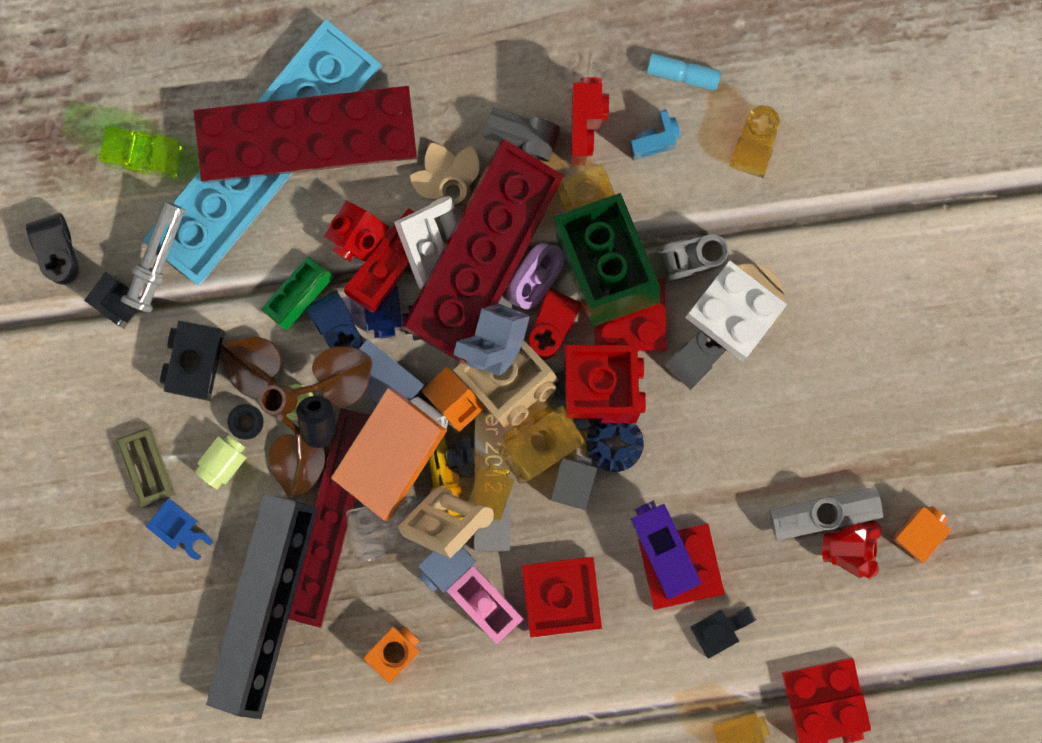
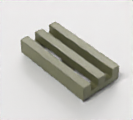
M152 427L116 439L140 507L176 495ZM143 437L147 439L165 489L164 491L160 492L141 441ZM132 441L152 493L148 497L145 495L127 443Z

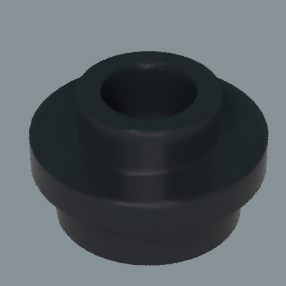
M241 404L231 410L227 424L230 432L236 438L250 440L257 437L262 431L264 418L257 407L250 404ZM244 415H249L253 421L252 426L248 429H243L240 426V419Z

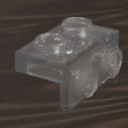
M415 495L403 499L390 521H384L366 506L346 512L350 539L358 562L364 560L370 562L378 561L386 555L399 552L413 553L424 547L403 537L398 529V526L419 505Z

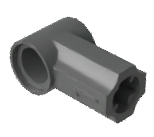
M493 107L486 125L484 138L496 142L505 139L536 159L549 162L561 127L541 118L530 117L528 119Z

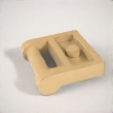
M439 486L398 526V529L403 537L447 558H451L479 528H486L492 523L494 512L484 504L474 505L454 496L451 490ZM449 509L465 517L461 520L441 510Z

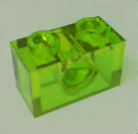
M105 126L99 162L108 168L176 180L182 144L177 138Z

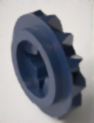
M600 418L592 425L587 434L586 448L588 455L595 465L605 471L621 472L627 470L637 463L643 452V434L636 423H601ZM617 427L620 428V440L624 441L625 444H630L631 447L619 448L617 454L614 455V459H611L610 446L599 442V439L612 438Z

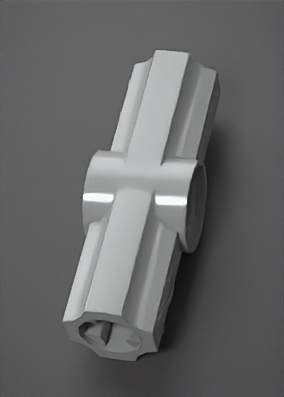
M877 487L769 510L771 526L776 541L883 518V508ZM824 503L831 505L835 511L834 520L829 524L821 523L817 517V510Z

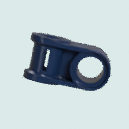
M337 290L313 302L306 308L320 335H323L329 348L339 347L342 344L340 338L345 335L349 339L355 338L351 342L353 348L359 349L363 345V339Z

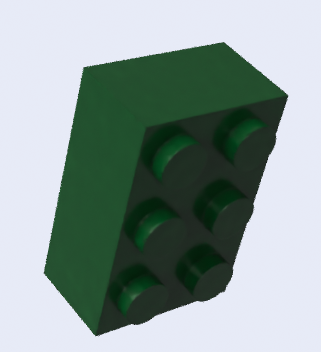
M621 193L553 216L556 239L592 327L660 303L658 280Z

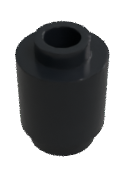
M309 396L303 399L296 409L300 436L308 446L323 448L331 443L336 433L332 403L322 396Z

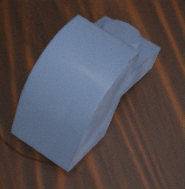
M501 304L482 308L475 336L457 341L453 355L466 360L465 364L469 367L486 370L498 376L503 374L511 366L520 351L530 316Z

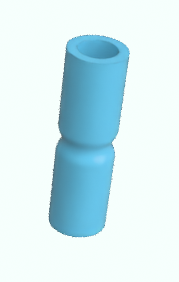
M652 53L647 74L676 82L682 81L688 85L716 92L721 71L693 63L686 64L681 60Z

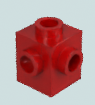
M346 200L338 214L331 221L330 227L323 237L335 244L332 251L350 262L355 257L365 262L377 248L389 226L367 210Z

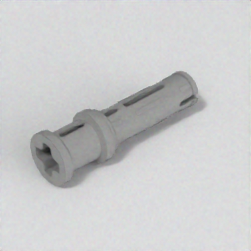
M166 201L163 204L164 207L151 235L142 262L133 267L132 273L134 277L127 295H122L121 302L145 312H151L153 309L151 301L158 284H162L164 281V274L161 273L173 244L183 214L186 212V209ZM169 225L160 250L156 252L165 227ZM152 260H155L153 268H150ZM146 283L142 295L139 296L143 284Z

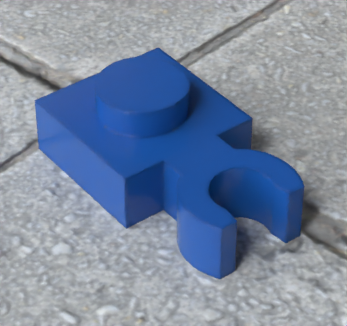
M170 498L167 499L146 526L172 549H176L182 542L185 545L186 553L195 560H200L202 557L194 550V543L197 540L201 539L208 545L214 543L208 534L196 533L192 530L198 520Z

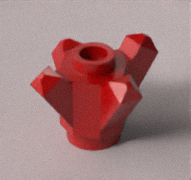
M871 520L864 524L858 522L839 532L833 531V534L825 533L822 542L823 561L830 562L832 565H838L859 579L863 576L868 579L876 576L879 573V566L876 561L878 552L876 539L881 536V525Z

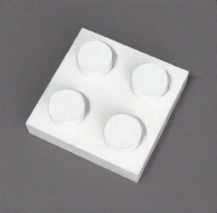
M729 261L685 318L744 362L787 304L733 262Z

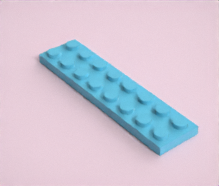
M325 19L256 103L362 91L382 65ZM199 171L172 203L186 209V212L183 214L166 260L200 287L293 173L202 183ZM156 224L143 238L146 244H149ZM169 225L165 227L156 252L160 250Z

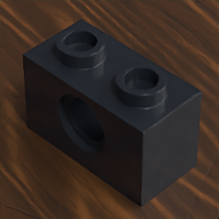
M178 320L177 328L172 327L168 337L167 348L172 349L170 363L163 364L160 376V384L165 385L164 392L211 402L221 354V343H223L225 335L224 330ZM189 351H196L200 356V363L197 368L188 371L183 367V356Z

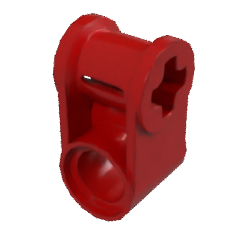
M552 288L549 289L537 314L538 318L528 340V345L542 360L554 357L559 351L567 331H570L582 306V302ZM544 334H548L551 336L550 343L554 346H547L544 351L538 348L539 342L535 338H542Z

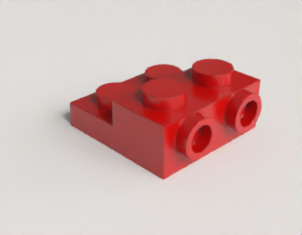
M583 77L580 78V83H573L571 166H585L587 156H593L594 131H600L601 122L608 121L609 93H602V78Z
M565 345L566 418H601V423H637L640 413H645L646 394L645 392H639V379L644 378V358L638 357L637 345Z
M853 657L781 672L797 743H828V740L842 737L843 743H850L865 739L863 732L871 731L864 694L861 693Z

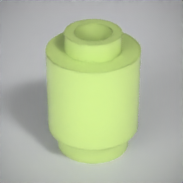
M229 434L225 439L217 436L197 462L200 466L195 471V474L218 490L222 483L225 485L228 483L247 458L242 453L246 447Z

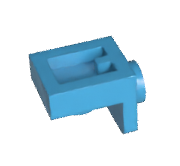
M667 109L661 110L658 116L662 132L657 133L656 129H649L635 134L636 139L630 142L633 160L675 149L676 138H680L681 135L676 117L669 118Z

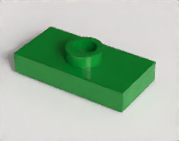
M307 256L261 310L287 331L334 277L310 256Z

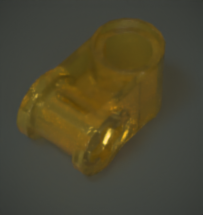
M762 105L750 112L741 137L738 138L729 165L730 168L764 178L780 123L779 115L775 109ZM761 115L767 116V123L772 125V128L766 127L764 132L758 131V124L753 122V119L759 120Z

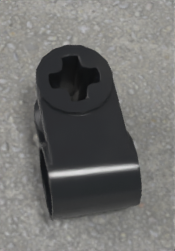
M59 212L27 223V235L35 251L42 274L56 284L67 285L72 283L78 277L79 263L72 245L70 230L63 214ZM58 260L66 263V265L61 267V274L53 271V269L58 267Z

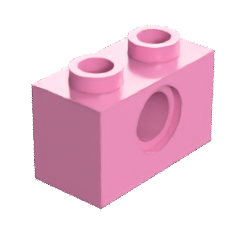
M475 565L447 590L453 599L496 644L524 619Z

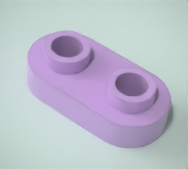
M542 242L531 249L512 276L507 287V296L513 305L524 309H532L539 304L563 268L564 256L558 246Z

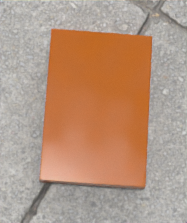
M388 388L331 479L381 519L390 521L446 434L447 429L395 389Z

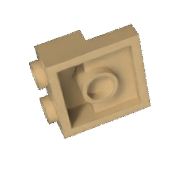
M524 340L511 366L499 376L462 363L453 369L456 375L504 428L509 424L516 426L523 422L529 414L527 408L536 400L543 402L549 399L556 390L555 384L559 381L550 367Z

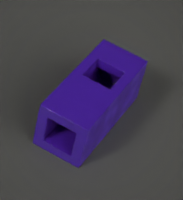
M654 500L635 508L634 511L637 516L631 518L630 521L666 598L670 599L702 584L665 504L656 506Z

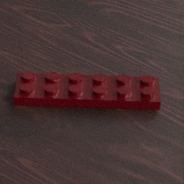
M409 86L193 110L202 183L417 159Z
M505 139L500 141L401 328L458 362L465 364L466 360L453 355L457 341L475 336L481 309L499 303L564 175Z

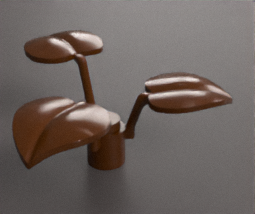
M249 337L221 343L223 363L235 388L247 397L259 398V405L265 413L277 415V421L283 422L295 433V435H282L275 440L269 451V464L274 477L282 486L289 499L306 493L318 482L324 472L327 461L325 447L313 448L308 446L300 436L299 427L287 417V414L296 408L299 395L322 389L323 396L334 406L347 407L358 402L365 394L369 384L373 364L371 357L353 347H333L319 354L312 364V372L319 382L293 389L288 385H277V381L273 378L281 370L282 359L278 348L270 340L262 337Z

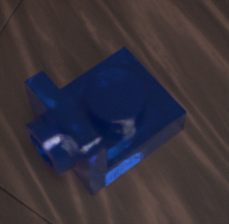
M398 286L393 288L374 313L364 307L365 331L367 334L374 333V339L395 337V330H403L401 328L403 324Z

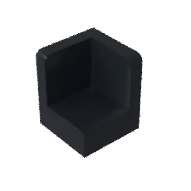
M107 272L103 274L84 300L123 329H125L139 310L121 302L122 295H127L129 288Z

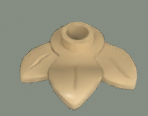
M436 143L429 144L425 154V170L414 172L410 175L414 190L423 198L438 200L448 197L446 195L447 189L455 186L459 188L460 195L452 199L455 206L452 210L463 208L471 197L470 185L479 174V160L476 151L472 146H467L454 157L453 153Z

